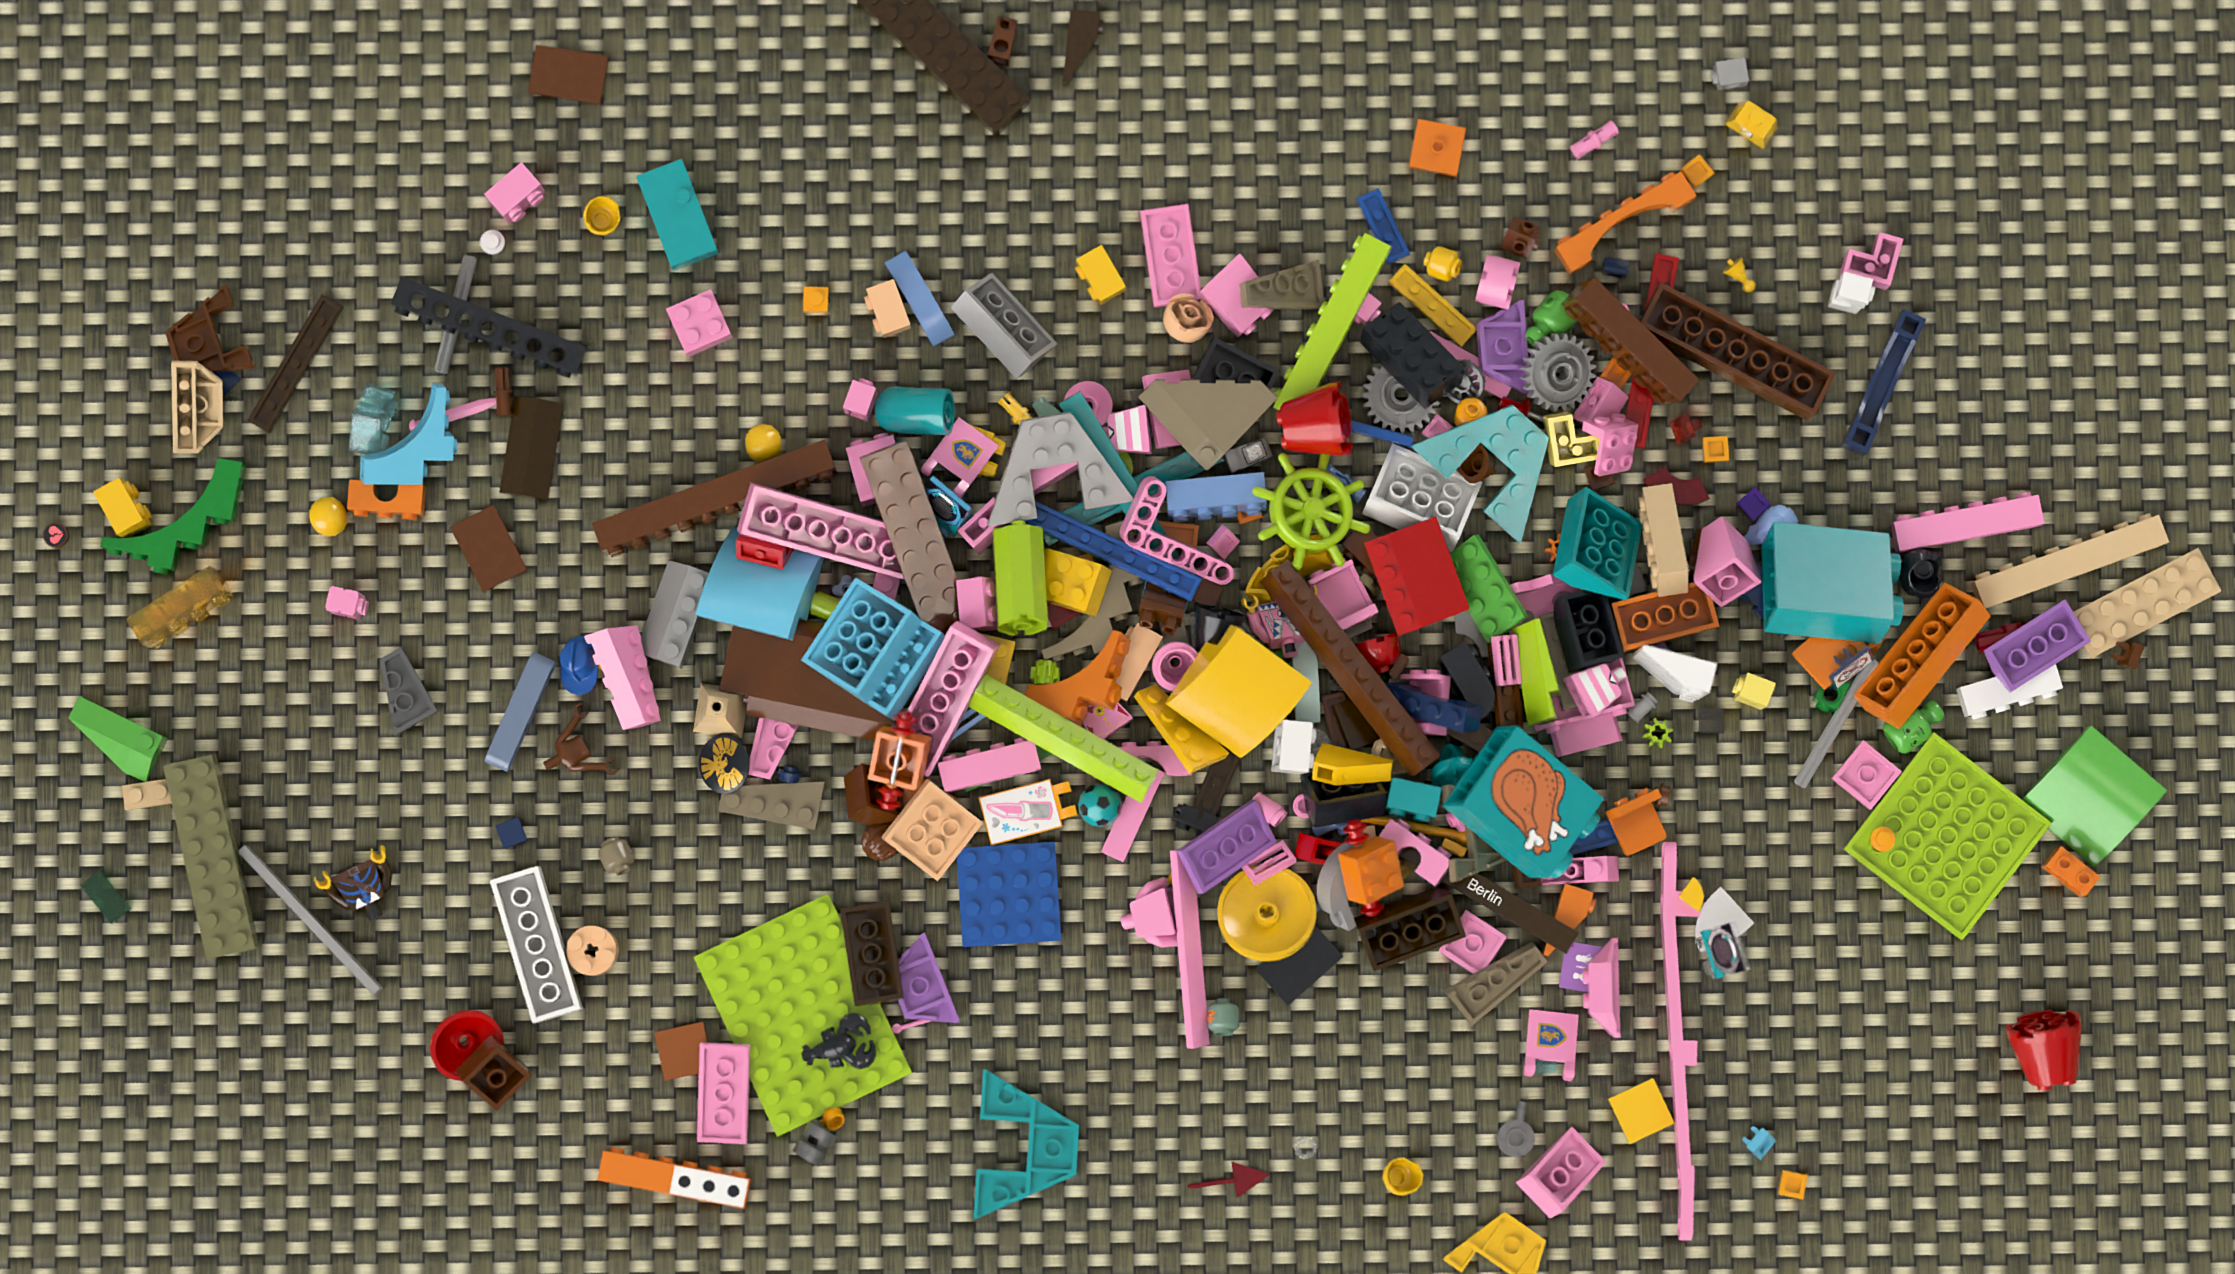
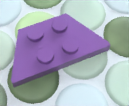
M1519 300L1509 306L1508 310L1502 309L1476 324L1479 366L1483 374L1524 394H1528L1530 390L1522 388L1527 381L1520 379L1521 376L1526 374L1520 367L1527 365L1523 357H1528V345L1525 338L1524 300Z
M922 933L898 960L904 995L903 999L898 1000L905 1019L958 1023L960 1022L931 946L926 934Z

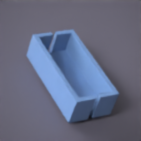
M1264 472L1165 481L1168 520L1173 519V522L1176 523L1186 522L1188 518L1198 517V520H1210L1213 518V515L1233 518L1237 516V512H1247L1248 516L1262 514L1261 511H1266L1267 500L1255 496L1252 493V489L1255 486L1265 488Z

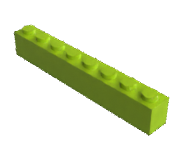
M1364 233L1363 237L1360 235L1357 237L1352 247L1356 251L1352 258H1346L1341 268L1344 271L1341 279H1335L1329 292L1333 294L1329 302L1324 301L1318 311L1321 317L1317 324L1313 322L1306 334L1310 338L1306 345L1301 344L1295 355L1298 360L1294 367L1290 366L1283 378L1287 380L1283 389H1277L1275 395L1278 398L1274 401L1273 408L1280 410L1283 402L1320 386L1391 252L1392 246L1368 233Z
M985 674L976 688L968 706L1142 803L1159 770L987 674Z

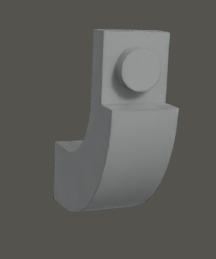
M1344 842L1330 854L1321 869L1317 883V900L1320 910L1330 914V919L1335 926L1350 931L1356 927L1348 905L1338 854L1354 847V845Z

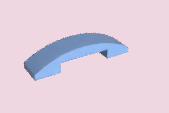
M904 251L885 262L886 267L920 322L932 346L935 347L954 336L955 334L907 252Z

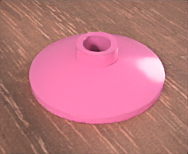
M1083 381L1072 386L1064 400L1081 391L1086 401L1093 405L1092 411L1101 426L1107 422V415H1110L1112 412V399L1107 389L1093 381Z

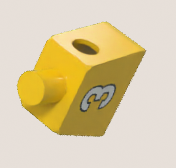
M1746 100L1738 103L1725 125L1764 149L1777 130V119L1751 101Z

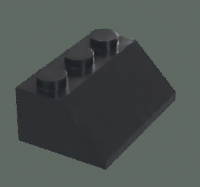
M1313 772L1300 774L1306 812L1314 828L1347 823L1352 820L1385 816L1386 791L1381 782L1332 785L1312 780Z

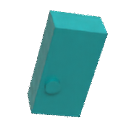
M682 159L636 176L673 271L719 254Z

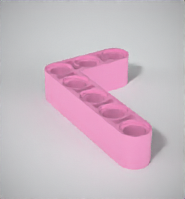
M1149 476L1143 479L1121 525L1120 537L1130 547L1217 584L1224 585L1231 582L1234 576L1233 569L1223 559L1150 529L1165 498L1166 487L1156 477ZM1158 484V491L1153 495H1149V486ZM1143 506H1147L1148 513L1144 517H1138V510ZM1131 529H1138L1136 538L1132 540L1127 538L1128 532ZM1159 538V546L1155 549H1150L1151 540ZM1175 548H1182L1181 555L1178 558H1172V551ZM1203 557L1204 562L1202 566L1195 568L1193 565L1195 559ZM1224 566L1226 569L1224 575L1216 577V570Z

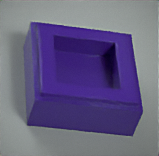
M1756 487L1736 503L1752 522L1771 506Z

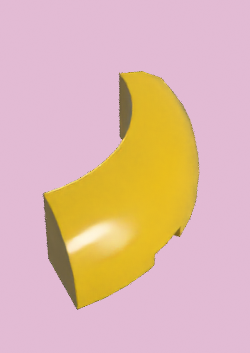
M1319 534L1310 535L1309 538L1310 540H1322ZM1285 544L1270 554L1271 558L1262 567L1256 569L1245 591L1252 601L1251 595L1257 597L1259 605L1275 602L1261 585L1260 581L1287 559L1293 565L1296 549ZM1328 549L1321 552H1306L1302 568L1297 570L1301 577H1304L1321 569L1331 570L1333 569L1332 564L1335 562Z

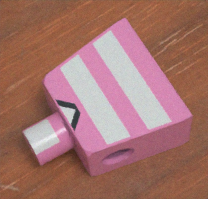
M1146 405L1107 415L1108 427H1103L1117 452L1152 454L1149 413Z
M1604 663L1563 678V681L1584 720L1595 717L1622 694L1618 683L1626 679V674L1619 666L1610 671Z

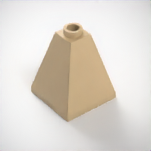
M701 683L693 732L711 735L726 734L742 739L747 705L743 704L744 695L720 691V686ZM721 704V710L715 712V707Z

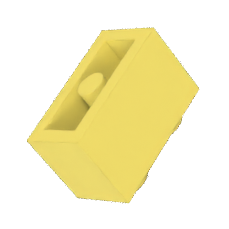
M1746 673L1742 677L1740 676L1739 679H1736L1732 688V692L1735 693L1733 699L1761 710L1768 706L1776 683L1751 673Z

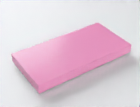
M1183 204L1141 210L1140 216L1154 308L1167 306L1171 298L1180 293L1194 295L1192 299L1201 301L1197 296L1201 291L1189 205Z
M700 1043L697 1142L748 1143L750 1044Z

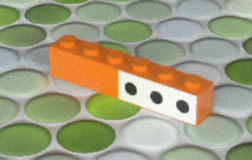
M611 1146L609 1151H603L597 1179L599 1181L746 1208L752 1179L746 1177V1172L732 1170L731 1174L722 1173V1168L708 1165L707 1170L697 1168L698 1163L683 1161V1165L673 1163V1158L659 1156L658 1160L649 1159L648 1153L637 1151L634 1152L633 1156L624 1154L625 1149Z

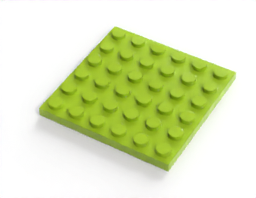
M1933 732L1843 850L1958 939L1963 940L2052 823ZM1878 827H1887L1895 835V844L1888 851H1878L1871 845V833Z

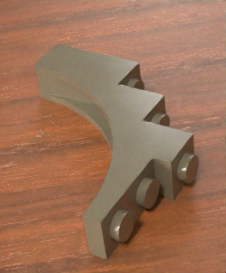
M1123 521L1105 526L1106 534L1123 541L1120 537V528ZM1132 529L1127 535V538L1130 540L1134 539ZM1109 564V569L1112 570L1097 616H1089L1067 638L1041 650L1044 660L1057 663L1065 660L1064 655L1073 653L1074 656L1085 654L1088 652L1087 648L1092 647L1094 656L1098 655L1113 630L1110 620L1114 619L1115 623L1128 619V614L1132 613L1124 584L1128 583L1129 587L1143 583V580Z

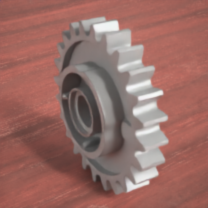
M1551 333L1550 338L1542 336V343L1534 341L1535 349H1527L1530 357H1523L1527 365L1520 367V369L1524 370L1526 374L1521 376L1520 379L1527 381L1522 388L1530 390L1527 397L1534 398V404H1541V408L1546 410L1549 408L1554 412L1557 409L1566 411V407L1575 408V401L1582 403L1581 395L1589 396L1586 388L1594 386L1590 379L1596 377L1595 374L1591 373V370L1596 368V365L1590 364L1594 356L1587 354L1590 348L1583 346V340H1576V336L1570 334L1567 336L1566 333H1560L1559 336L1556 333ZM1560 367L1561 373L1556 377V370Z
M1381 364V369L1373 367L1372 372L1374 376H1366L1370 384H1363L1362 387L1368 393H1364L1361 398L1368 400L1363 405V408L1371 409L1367 417L1375 416L1373 424L1381 422L1383 429H1386L1388 426L1391 431L1399 429V432L1402 434L1406 428L1412 434L1414 426L1421 430L1423 428L1422 421L1429 424L1430 418L1428 415L1436 414L1432 407L1439 406L1440 403L1436 401L1424 409ZM1402 389L1406 391L1408 398L1405 401H1398L1394 396V392Z

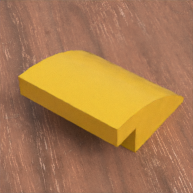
M1230 625L1218 645L1208 642L1204 644L1165 704L1236 756L1242 758L1261 743L1284 720L1312 682L1240 628Z

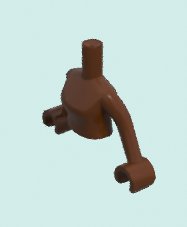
M578 703L574 707L573 718L555 742L556 755L543 762L545 768L548 771L562 764L571 772L605 770L607 774L615 775L619 768L610 771L607 767L608 764L615 761L614 759H609L606 763H580L591 757L583 739L578 734L576 737L566 740L580 719H584L588 715V712L583 715L577 713L576 710L584 705L583 703Z

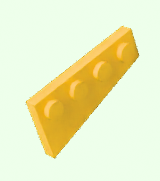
M1154 684L1137 691L1134 698L1189 774L1221 761L1228 756L1229 752L1216 740L1165 704L1169 696L1159 686Z

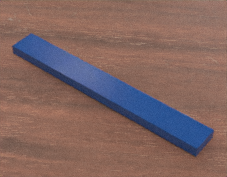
M1035 501L1037 518L1024 520L1026 525L1042 527L1043 533L1190 602H1192L1202 582V578L1130 547L1121 540Z

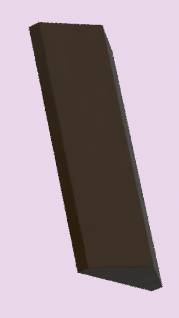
M515 396L499 493L548 500L563 403Z
M889 900L841 908L840 912L854 1006L883 1004L903 999L904 995Z

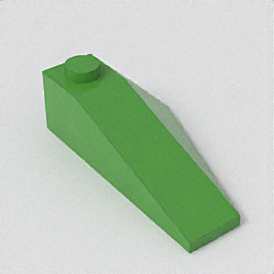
M81 696L78 697L69 716V719L123 772L144 782L148 781L168 740L167 737Z

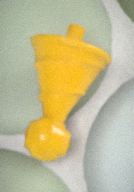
M1739 258L1734 262L1731 259L1727 260L1729 266L1723 271V274L1742 282V288L1745 292H1752L1756 284L1753 280L1747 279L1743 258Z

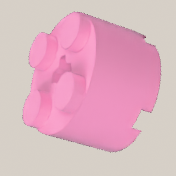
M1487 254L1475 301L1508 310L1520 262Z

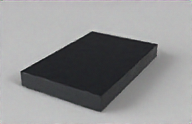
M1315 925L1311 937L1299 951L1280 960L1263 961L1255 970L1288 1006L1342 959L1343 956Z

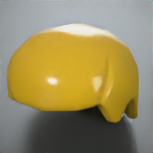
M598 196L591 199L583 213L586 228L595 235L606 236L614 232L620 222L619 205L610 197Z
M767 424L753 426L745 437L747 454L756 463L779 456L782 452V439L779 431L772 425Z
M322 497L311 505L309 518L313 528L325 537L336 536L344 530L348 523V517L341 501L334 497Z
M1397 1158L1391 1160L1385 1166L1382 1179L1386 1188L1391 1193L1404 1196L1416 1192L1422 1185L1423 1172L1417 1162H1412L1406 1158Z

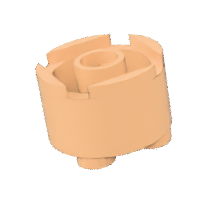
M585 926L578 929L567 943L569 963L576 971L584 975L599 976L607 973L613 968L619 955V945L614 935L598 926ZM591 944L599 949L595 952L596 957L587 954Z

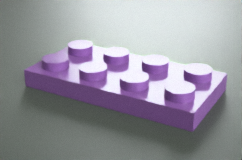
M1250 800L1178 849L1177 853L1197 892L1203 894L1276 844L1277 841L1257 801Z

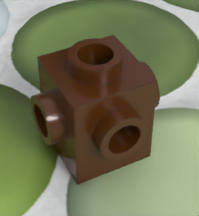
M1513 216L1501 248L1512 252L1514 255L1528 258L1531 250L1536 252L1541 238L1537 236L1541 227L1534 225L1530 221Z

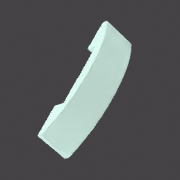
M1304 640V643L1296 644L1298 655L1292 657V668L1309 679L1312 684L1294 707L1295 721L1320 723L1317 655Z

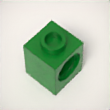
M1845 682L1838 689L1834 690L1836 694L1834 701L1825 699V690L1819 685L1812 698V701L1817 703L1815 707L1825 713L1836 711L1850 684Z

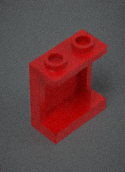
M739 534L736 539L737 559L781 570L784 569L794 551V548L748 535Z

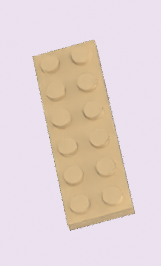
M2199 548L2074 611L2075 616L2091 642L2083 646L2089 659L2116 646V642H2124L2221 592Z

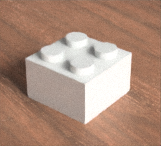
M1283 720L1275 728L1271 772L1292 774L1309 772V768L1313 767L1314 754L1310 753L1311 743L1314 744L1316 739V729H1312L1313 723Z

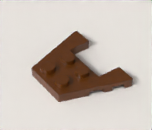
M226 284L222 285L218 289L219 292L211 299L208 297L201 302L202 306L192 314L189 312L165 332L174 361H197L212 373L255 367L250 350L246 345L225 354L223 352L212 316L235 307L230 289Z

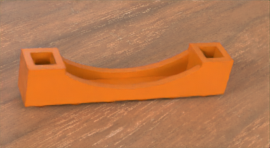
M1682 171L1676 175L1674 172L1667 174L1661 178V184L1656 187L1651 184L1640 191L1642 195L1633 200L1632 197H1629L1619 204L1620 209L1612 212L1611 209L1599 216L1600 221L1593 225L1591 222H1588L1578 229L1579 233L1572 238L1570 235H1567L1557 241L1559 246L1554 251L1568 274L1571 275L1591 263L1592 257L1590 254L1595 245L1611 228L1635 214L1653 209L1666 208L1671 209L1674 213L1692 202L1697 195Z

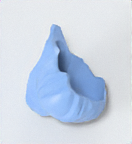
M1776 505L1766 509L1758 521L1749 527L1744 538L1749 542V545L1762 544L1773 522L1798 524L1799 521L1794 511L1783 505Z

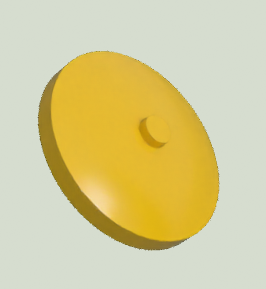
M1284 869L1256 886L1252 884V880L1248 878L1246 872L1242 871L1235 875L1223 889L1218 901L1217 916L1219 928L1224 939L1235 951L1247 958L1258 961H1276L1293 955L1307 943L1315 928L1317 910L1315 898L1310 887L1293 871Z

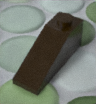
M1070 9L1063 86L1070 84L1096 44L1098 34L1103 35L1104 20H1099L1100 12Z

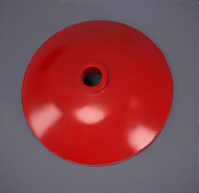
M476 1010L456 1012L445 1018L433 1032L430 1041L431 1059L435 1067L444 1076L462 1081L456 1069L490 1035L504 1045L502 1030L498 1023L486 1013ZM461 1037H467L465 1041L460 1042Z

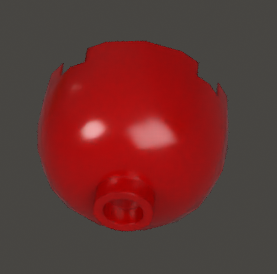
M1397 632L1354 644L1377 674L1389 671V665L1395 663L1400 656L1401 647Z

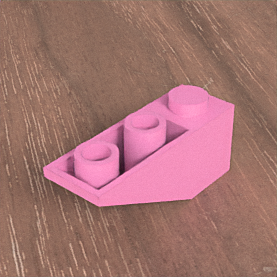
M1618 856L1573 858L1570 866L1558 878H1553L1552 876L1550 878H1541V884L1556 885L1619 881Z

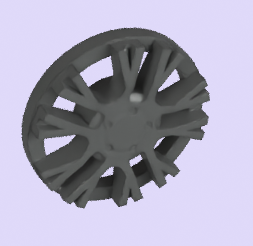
M1458 359L1465 367L1461 384L1448 392L1446 396L1458 404L1464 399V392L1468 394L1469 398L1479 399L1484 393L1486 382L1482 369H1480V366L1470 362L1471 360ZM1468 367H1470L1474 371L1472 373H1469ZM1477 374L1478 378L1473 379L1472 376ZM1474 382L1480 383V387H1476ZM1457 391L1460 392L1458 397L1454 396Z

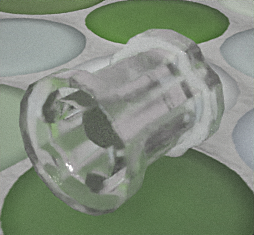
M1302 1136L1295 1141L1294 1150L1299 1157L1308 1159L1315 1155L1317 1145L1312 1138ZM1305 1140H1308L1312 1150L1311 1152L1307 1151L1305 1155L1301 1154L1302 1149L1298 1148L1299 1144H1304Z

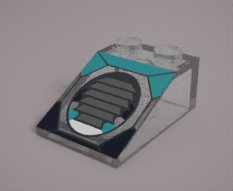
M1735 921L1697 932L1699 937L1695 938L1699 952H1704L1706 961L1703 962L1707 976L1711 975L1712 980L1750 970Z

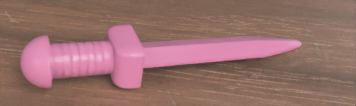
M496 398L479 399L445 410V415H448L449 422L464 418L492 407L496 404ZM413 419L410 421V431L416 427L420 420L414 421Z

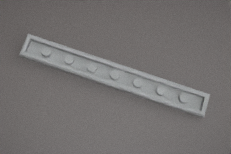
M244 845L238 851L244 860L371 994L378 995L384 989L249 846Z

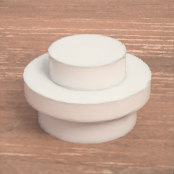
M488 230L481 236L480 245L484 252L494 255L503 250L505 239L499 231Z

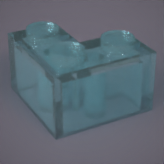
M370 384L366 385L352 414L349 451L369 455L380 452L381 449H386L389 435H385L389 428L391 416H395L398 402L395 401L396 391Z

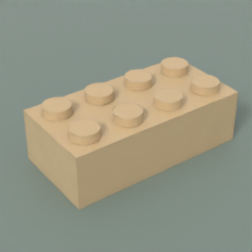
M1672 483L1643 487L1642 497L1638 498L1640 508L1638 513L1640 524L1643 523L1642 535L1644 545H1647L1646 556L1648 567H1651L1652 589L1657 588L1658 597L1688 593V566Z

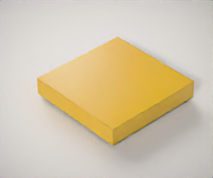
M1654 1078L1608 1099L1629 1144L1674 1124Z

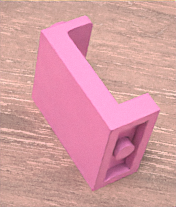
M1352 559L1347 562L1345 560V564L1342 567H1338L1333 563V569L1325 573L1321 569L1310 575L1311 580L1307 582L1308 586L1313 592V586H1316V596L1343 631L1378 614L1375 604L1372 603L1363 583L1359 580L1360 577Z
M1426 669V674H1424L1425 671L1410 670V674L1400 675V679L1409 680L1411 685L1421 687V691L1426 694L1449 699L1451 676L1441 675L1440 670ZM1411 717L1425 736H1446V727Z

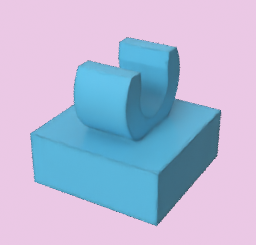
M1751 1127L1750 1129L1756 1134L1752 1140L1743 1137L1742 1140L1751 1153L1761 1160L1776 1140L1763 1128L1759 1131L1756 1127Z

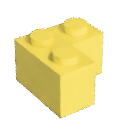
M1561 412L1543 416L1545 434L1549 437L1547 448L1551 465L1558 467L1596 460L1600 438L1589 433L1575 435L1572 414Z

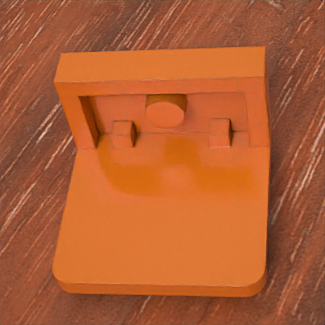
M1648 788L1634 793L1635 799L1629 801L1628 797L1614 802L1615 808L1605 812L1619 844L1627 856L1666 839V832L1652 804L1653 801L1662 798L1658 789L1649 792Z

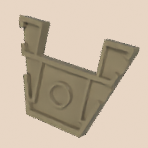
M1442 786L1443 803L1455 786ZM1466 826L1469 859L1448 860L1450 882L1463 880V878L1479 873V871L1490 868L1507 859Z

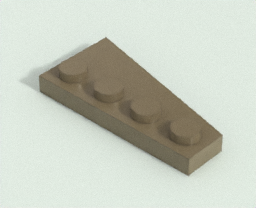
M1319 260L1239 284L1242 308L1320 309L1324 302Z

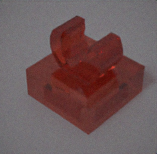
M1688 414L1669 422L1677 445L1695 438V431L1702 428L1700 420L1695 419L1691 421Z

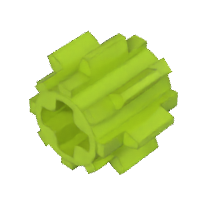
M1050 660L1036 661L1035 667H1031L1030 671L1033 685L1060 682L1061 672H1059L1060 668H1057V663Z
M1653 718L1652 726L1644 725L1647 734H1644L1642 738L1649 739L1648 747L1657 743L1658 748L1661 749L1663 741L1668 743L1672 741L1668 737V733L1672 732L1673 729H1667L1665 726L1667 720L1658 723L1657 719ZM1655 727H1657L1658 731H1663L1660 740H1658L1657 736H1652Z

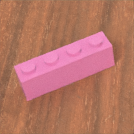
M1024 737L1015 739L1014 744L1005 746L1004 742L991 745L990 750L981 752L980 748L967 751L966 756L957 758L956 754L942 757V762L938 763L945 793L1041 770L1035 744Z

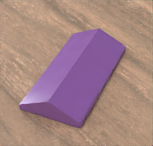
M2064 599L1985 649L1984 653L1994 675L2009 692H2012L2085 646L2091 640Z

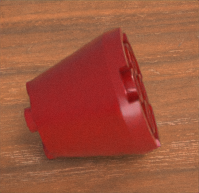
M1340 381L1325 384L1282 403L1280 410L1276 414L1278 425L1283 426L1284 434L1281 435L1283 449H1289L1292 452L1333 456L1352 454L1353 444L1348 442L1352 430L1347 396L1346 394H1341L1339 388H1342Z
M2053 1009L2042 1010L2017 1017V1023L2013 1025L2012 1023L2006 1024L2007 1038L2029 1084L2037 1086L2039 1091H2046L2052 1089L2053 1085L2062 1084L2067 1086L2077 1082L2082 1032L2081 1016L2078 1012L2067 1010L2066 1014L2053 1012Z

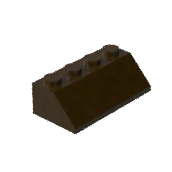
M1446 883L1386 905L1379 915L1368 917L1366 914L1354 918L1358 934L1373 971L1466 937L1453 896Z

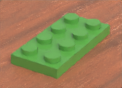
M1473 535L1450 553L1470 607L1468 612L1487 643H1491V637L1504 636L1529 617L1479 535Z

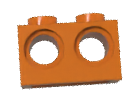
M2062 846L2056 847L2041 866L2079 897L2086 896L2100 878L2097 873Z

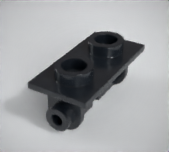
M1185 803L1183 805L1178 804L1175 813L1179 814L1178 818L1174 816L1172 818V821L1176 822L1175 827L1185 831H1189L1190 828L1199 831L1198 836L1221 820L1220 817L1204 812L1202 819L1199 820L1197 816L1200 810Z

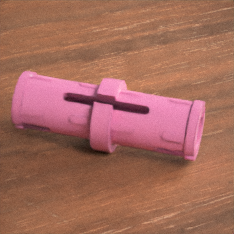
M1610 120L1599 129L1589 131L1587 136L1570 146L1573 155L1580 159L1593 149H1599L1602 147L1601 144L1619 134L1618 129L1613 121Z

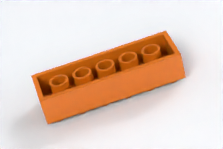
M1944 582L1853 696L1865 711L1900 729L1991 617L1980 600Z

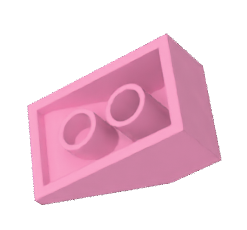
M1570 1127L1528 1168L1516 1183L1549 1218H1552L1565 1210L1603 1167L1606 1161L1573 1127Z

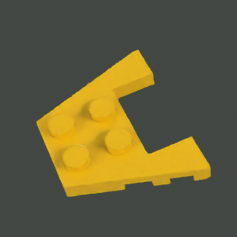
M1503 1212L1448 1253L1443 1260L1462 1273L1473 1255L1478 1252L1508 1274H1536L1546 1240L1508 1213Z

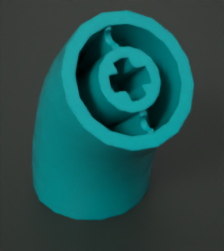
M899 386L887 388L879 395L876 401V420L882 428L889 432L917 435H950L955 415L953 394L950 389Z

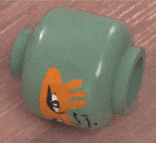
M1216 999V1003L1211 1004L1207 1008L1208 1029L1213 1031V1034L1216 1036L1233 1035V1031L1239 1028L1238 1006L1230 1003V999Z

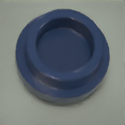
M784 765V768L778 769V774H780L779 780L788 783H799V778H802L803 773L798 771L799 767L793 765Z

